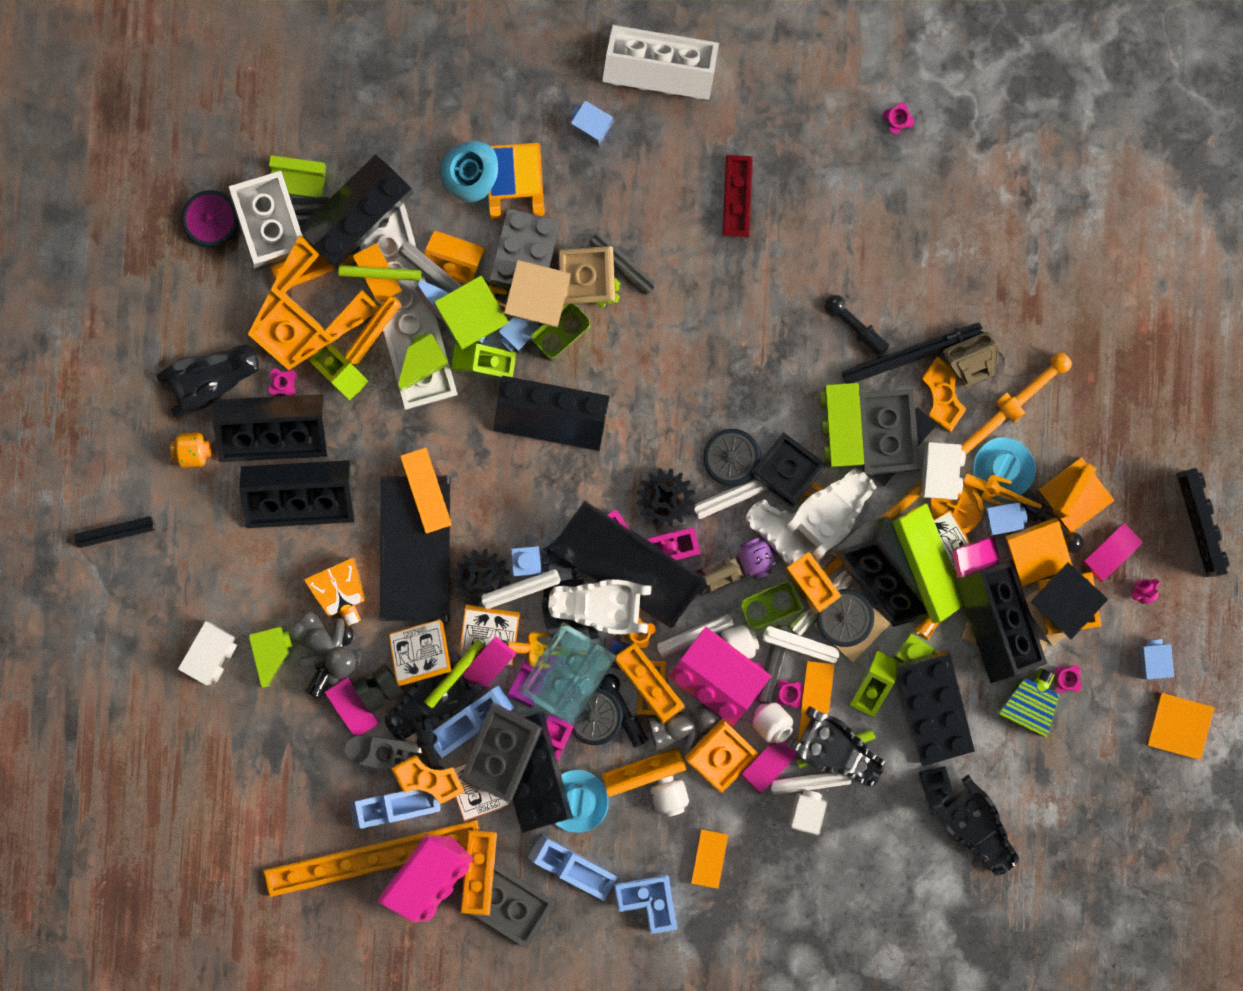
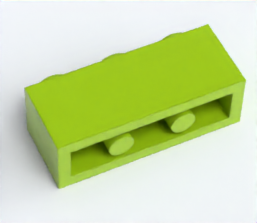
M859 383L826 385L824 392H820L821 408H826V419H822V434L828 437V446L823 447L824 462H829L830 468L863 466L864 453Z

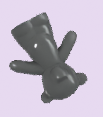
M309 612L303 616L289 633V636L296 642L315 653L311 656L299 658L297 665L304 668L325 663L326 669L329 672L328 681L331 684H336L339 679L351 674L355 669L356 661L361 658L362 654L358 650L349 651L341 647L345 623L342 618H338L335 621L331 636L320 618L314 612Z
M703 704L693 713L685 706V708L677 713L678 715L671 717L664 724H662L658 717H649L648 724L656 751L669 747L673 743L685 738L681 751V756L684 758L694 747L698 734L706 735L722 718Z

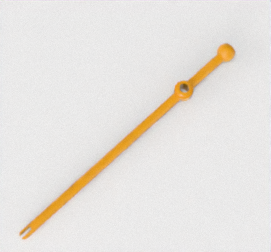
M1063 352L1054 354L1050 361L1051 365L1013 398L1008 393L1004 394L995 403L1000 410L961 444V450L965 451V455L1006 419L1009 418L1013 423L1017 422L1026 413L1021 406L1057 373L1061 374L1069 371L1072 362ZM922 480L880 518L887 516L890 521H893L921 495ZM835 557L824 567V573L829 576L832 575L843 563L838 557Z

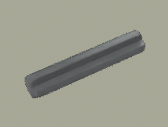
M600 233L593 236L589 242L590 246L613 247L614 267L641 291L649 295L655 289L656 283Z
M776 625L775 627L776 629L791 633V628L787 626ZM773 644L770 645L764 670L771 675V678L757 695V702L763 704H770L772 702L786 648Z

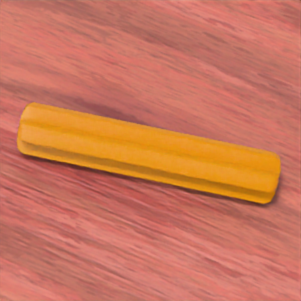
M388 296L345 354V358L351 364H359L400 308L401 303L395 297Z

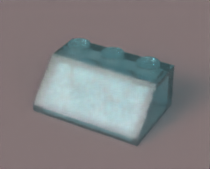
M563 622L519 692L573 726L617 656Z

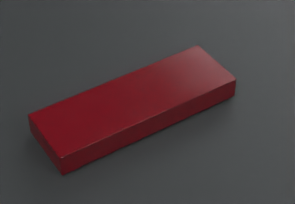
M726 155L722 237L749 238L753 156Z

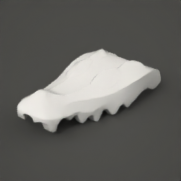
M855 467L841 480L810 496L798 508L790 522L786 525V528L791 532L798 528L817 546L813 554L819 559L836 547L847 536L855 523L856 517L861 512L864 502L872 495L876 486L872 479L865 475L864 471Z
M763 499L757 502L747 513L746 524L758 532L774 548L787 566L794 563L807 552H810L819 566L822 565L829 554L836 556L834 553L836 547H834L818 559L813 554L817 546L798 528L793 530V532L786 528L794 514L786 510L779 511L777 508L770 506L767 500Z
M605 580L576 587L557 586L553 587L550 592L548 609L553 617L574 620L577 623L591 626L605 633H647L648 624L638 623L640 594L650 595L651 586L624 580Z

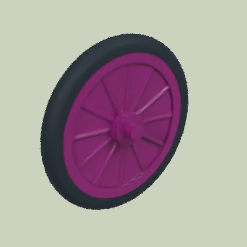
M205 190L195 194L187 201L182 211V226L186 235L193 242L204 247H216L226 243L232 238L238 227V219L231 198L219 191Z

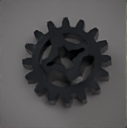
M662 468L658 469V476L656 477L651 472L648 473L650 481L642 480L640 483L645 488L644 490H637L636 493L642 496V499L636 502L637 505H644V509L640 514L645 515L648 513L650 515L649 523L657 519L658 527H661L664 521L668 522L669 527H673L674 519L682 523L681 515L683 513L685 515L691 514L687 506L695 504L694 501L689 499V496L695 494V491L687 489L691 481L683 482L681 480L683 473H679L677 477L673 476V469L671 468L668 474H664ZM660 480H671L677 483V485L673 487L664 486ZM652 486L656 492L655 498L648 503L647 494ZM658 487L666 494L672 493L673 496L670 498L673 509L666 502H659L661 494ZM683 493L684 502L681 509H679L676 500L677 496ZM659 508L666 509L671 515L662 516L654 511Z
M476 549L473 550V557L471 558L463 554L465 562L463 564L460 562L455 563L460 569L459 572H452L451 574L458 578V581L452 583V587L460 588L456 595L457 597L465 595V604L474 600V606H479L480 602H482L481 597L474 596L470 592L475 589L483 590L485 593L494 591L495 588L492 586L493 576L499 573V584L496 590L511 583L505 580L504 577L510 574V570L502 569L506 563L505 560L497 562L498 554L494 553L489 557L487 549L483 550L482 555H478ZM485 560L492 563V565L483 568L479 567L475 561ZM468 568V570L470 571L469 581L464 584L463 574L465 569ZM492 570L485 579L486 585L483 586L481 583L471 586L477 579L475 575L477 572L484 574Z

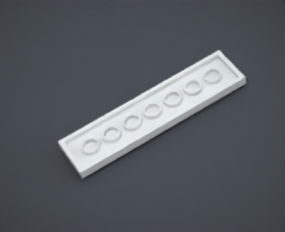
M405 204L400 206L360 245V249L362 251L377 243L390 268L417 270L398 254V249L406 241H409L416 247ZM422 274L421 280L426 282L425 276ZM397 280L403 292L394 297L400 301L401 306L383 329L398 383L407 349L412 345L411 340L422 333H425L427 336L432 333L448 360L437 318L416 290L419 281ZM447 365L405 391L400 389L405 410L458 396L450 365Z

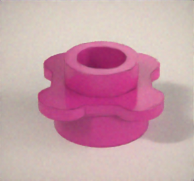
M899 103L891 110L886 109L883 112V118L888 121L890 125L889 131L892 134H898L901 129L905 127L911 128L914 125V118L910 117V113L907 110L908 106L905 103ZM897 116L901 117L900 121L896 120Z
M273 369L270 372L272 381L268 388L270 394L277 395L279 393L293 396L295 394L294 380L297 378L296 373L293 370L283 372L279 369ZM281 380L285 381L284 385L280 384Z
M1143 579L1134 583V592L1131 594L1132 599L1138 600L1142 604L1154 602L1159 596L1157 587L1160 585L1159 580Z
M1072 665L1070 668L1056 667L1054 669V675L1057 679L1055 690L1059 693H1064L1065 690L1080 691L1082 688L1079 676L1081 669L1077 665ZM1067 676L1070 677L1069 682L1065 680Z
M780 680L777 683L779 691L778 696L775 698V703L781 706L791 705L795 709L799 708L802 704L800 697L801 692L804 690L803 684L801 682L788 683L786 680ZM789 691L792 692V696L790 697L787 696V692Z

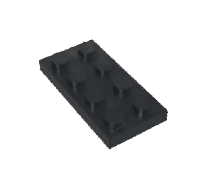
M1197 467L1176 473L1206 577H1218L1228 574L1229 559L1226 552H1222L1219 541L1222 540L1218 525L1213 524L1211 515L1214 514L1211 500L1205 497L1203 488H1206V482L1203 473H1198Z
M949 650L896 664L922 767L975 752Z
M544 712L524 717L541 726L542 730L512 798L522 833L573 818Z

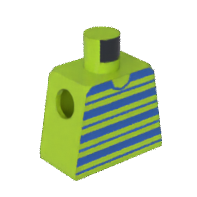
M1040 668L1034 681L1022 677L996 714L1043 737H1047L1059 698V694L1048 689L1055 675Z

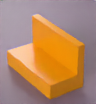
M434 230L424 255L457 282L467 284L476 277L478 265L485 247Z
M807 552L782 570L814 614L821 612L841 597V594L810 552Z

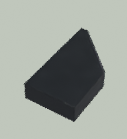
M945 766L919 772V779L931 816L937 813L952 794V786Z

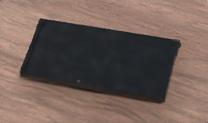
M448 475L436 476L450 517L451 477ZM381 476L379 621H436L440 619L446 624L450 622V526L426 534L407 477Z
M585 500L561 534L550 544L549 550L599 582L605 580H624L651 586L650 595L640 594L639 608L671 629L676 626L679 617L707 580L660 550L655 544L635 531L629 530Z

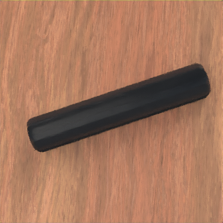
M148 516L76 533L74 539L76 546L82 548L154 531L155 523L153 517Z

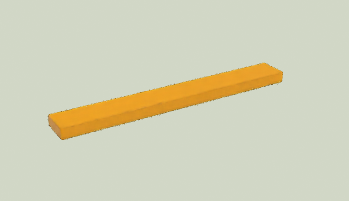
M473 820L265 869L263 872L269 897L403 866L425 836L452 837L461 847L467 850L468 830L479 831L478 822Z

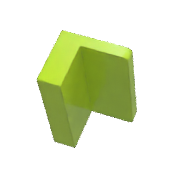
M270 156L269 167L271 168V174L279 171L282 172L288 194L305 197H323L327 171L325 163Z

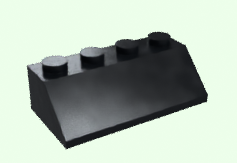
M375 154L300 227L301 233L337 269L414 192L388 164Z
M502 375L493 431L600 451L610 396Z
M323 394L214 400L212 422L219 462L328 457L326 411Z
M350 460L241 466L239 490L246 528L351 523L355 521Z
M887 516L864 523L835 548L834 553L893 627L929 617L894 526Z
M1013 560L956 579L990 683L1015 677L1047 664Z

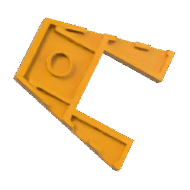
M301 235L298 236L248 333L252 339L288 370L306 360L327 344L332 343L347 331L363 323L364 320L374 315L380 307L378 303L361 289L325 329L285 294L320 255V252Z

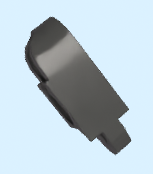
M356 735V737L349 739L345 745L346 756L353 763L392 772L391 767L406 760L408 753L412 752L417 755L423 765L426 766L427 764L424 749L418 747L415 741ZM380 746H386L391 750V758L388 761H382L378 758L377 750Z

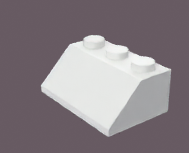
M275 172L229 186V195L253 269L286 259L298 236H302L282 172Z

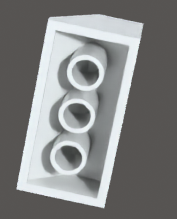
M613 25L602 82L611 83L616 86L636 87L640 90L660 91L669 95L677 94L694 99L709 100L719 43Z

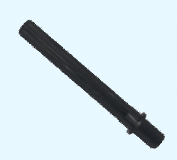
M979 322L960 329L954 327V331L841 371L842 378L845 384L855 383L943 352L946 348L984 333L983 327Z

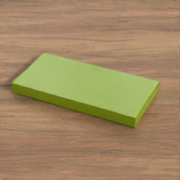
M925 503L899 517L892 524L931 622L934 624L963 607L964 603L959 593L956 575L929 507Z

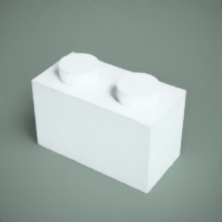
M925 442L920 496L957 500L958 494H961L963 489V478H959L960 467H964L965 451L961 450L962 445Z
M205 621L178 669L205 685H210L212 681L217 683L224 671L221 665L225 658L231 659L238 647L235 644L237 637L213 623Z
M805 789L803 794L796 793L789 825L792 828L819 835L827 804L825 800L821 799L822 795Z

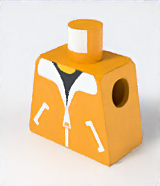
M351 558L304 579L329 617L340 613L346 627L361 621L355 606L365 602V596L355 559Z

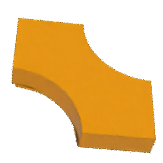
M936 357L921 378L928 386L932 395V408L928 417L951 432L966 409L958 401L955 393V381L958 375L952 371L949 364Z
M416 755L391 767L403 793L423 790L433 795L438 803L442 804L465 792L453 767L441 770L431 769L423 765Z

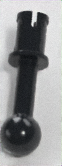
M831 295L826 299L824 305L826 312L831 316H839L858 333V342H863L878 357L886 352L890 344L876 333L873 325L866 327L846 308V302L843 297Z
M1031 489L1022 495L1042 505L1041 508L1021 503L1035 517V521L1041 519L1045 522L1055 518L1048 511L1051 506L1042 502ZM1060 523L1068 553L1079 552L1083 547L1082 536L1077 532H1069Z
M345 625L342 648L350 645L355 639V631L351 626L346 627ZM325 663L321 668L315 666L316 672L305 690L307 694L315 696L317 699H321L329 683V672L326 669Z
M614 674L603 675L599 680V688L611 692L620 702L623 710L621 728H624L633 748L639 747V744H645L649 741V738L638 721L639 716H632L620 694V680Z
M421 715L422 723L419 721L418 716L414 717L412 723L417 734L416 744L424 749L428 767L436 770L445 769L438 762L434 748L438 738L436 734H433L429 715Z

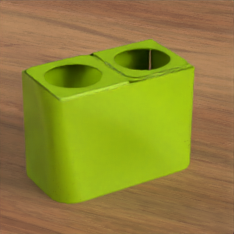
M568 303L562 308L558 327L543 324L531 335L532 340L553 361L590 328V321L576 304ZM576 316L581 320L582 327L577 334L570 335L564 331L563 321L566 317ZM556 334L560 337L562 344L558 351L551 353L544 349L542 342L546 335Z
M789 582L747 597L740 602L750 628H760L803 609L795 587ZM779 591L787 592L791 596L790 607L786 610L776 609L772 603L775 593ZM759 601L765 605L766 615L763 619L753 620L748 616L747 608L750 603Z

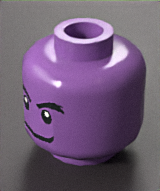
M760 537L740 545L741 549L738 550L736 555L746 576L755 575L756 579L771 574L770 568L777 561L770 544L766 540L761 541Z

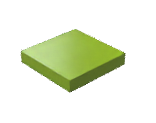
M482 275L433 303L460 350L467 348L509 323Z

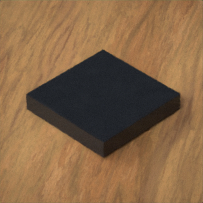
M783 432L751 471V475L794 507L823 472L827 464Z
M1067 562L1030 603L1072 640L1109 599Z

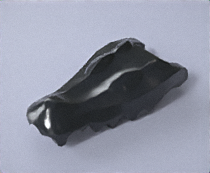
M245 344L227 351L184 358L164 369L156 377L159 383L169 380L179 404L170 410L173 417H177L214 404V400L221 399L222 395L239 384L240 380L259 371V360L253 348Z
M550 545L547 546L541 553L544 573L555 569L560 576L559 584L543 589L542 599L543 618L553 648L562 646L560 635L589 629L588 634L591 640L599 638L598 630L591 626L577 623L574 620L551 616L548 605L549 595L553 587H576L586 583L576 566L549 550Z
M458 652L449 656L451 670L454 664H457L461 659ZM449 672L416 681L415 685L403 697L401 703L385 716L386 727L395 738L404 740L416 733L412 723L414 717L418 716L419 721L422 723L421 715L427 714L430 717L431 725L451 718L465 709L485 688L480 682L471 688L461 675L438 703L431 708L424 701Z
M809 706L805 715L811 720L799 742L791 740L787 747L802 761L819 770L852 778L869 787H873L878 783L881 774L884 772L885 760L869 751V747L861 738L855 736L854 731L843 721Z
M966 775L961 779L966 789L942 805L937 814L949 834L980 858L993 874H1005L1015 867L1019 856L1008 841V836L1000 821L995 804L986 792L969 775Z

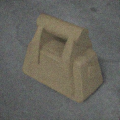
M987 331L944 349L943 354L949 362V367L959 378H962L965 387H968L995 375L994 365L997 363L998 343L992 334Z
M736 554L707 565L695 572L707 579L699 591L700 596L712 593L746 577Z

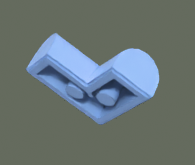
M668 875L614 884L618 912L646 907L650 934L677 930Z

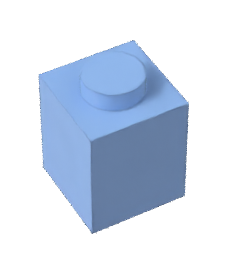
M584 101L582 106L577 104L569 119L573 120L571 122L572 129L597 144H600L613 123L612 116L587 101Z
M513 317L499 331V334L503 337L500 342L510 352L515 349L520 353L532 341L531 335L541 326L536 322Z
M1019 502L984 509L989 536L1025 529L1024 524L1027 523V514L1024 507L1020 508Z
M539 546L511 549L514 577L542 574Z
M1163 639L1147 640V646L1139 647L1142 679L1174 677L1171 644H1163Z

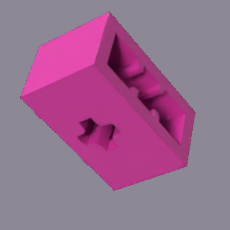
M694 527L647 539L675 560L701 554Z

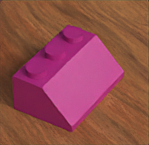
M705 626L675 665L668 678L734 726L771 678V675Z
M425 836L378 898V901L412 922H426L436 914V908L440 902L452 893V886L468 872V865L474 858L452 837Z

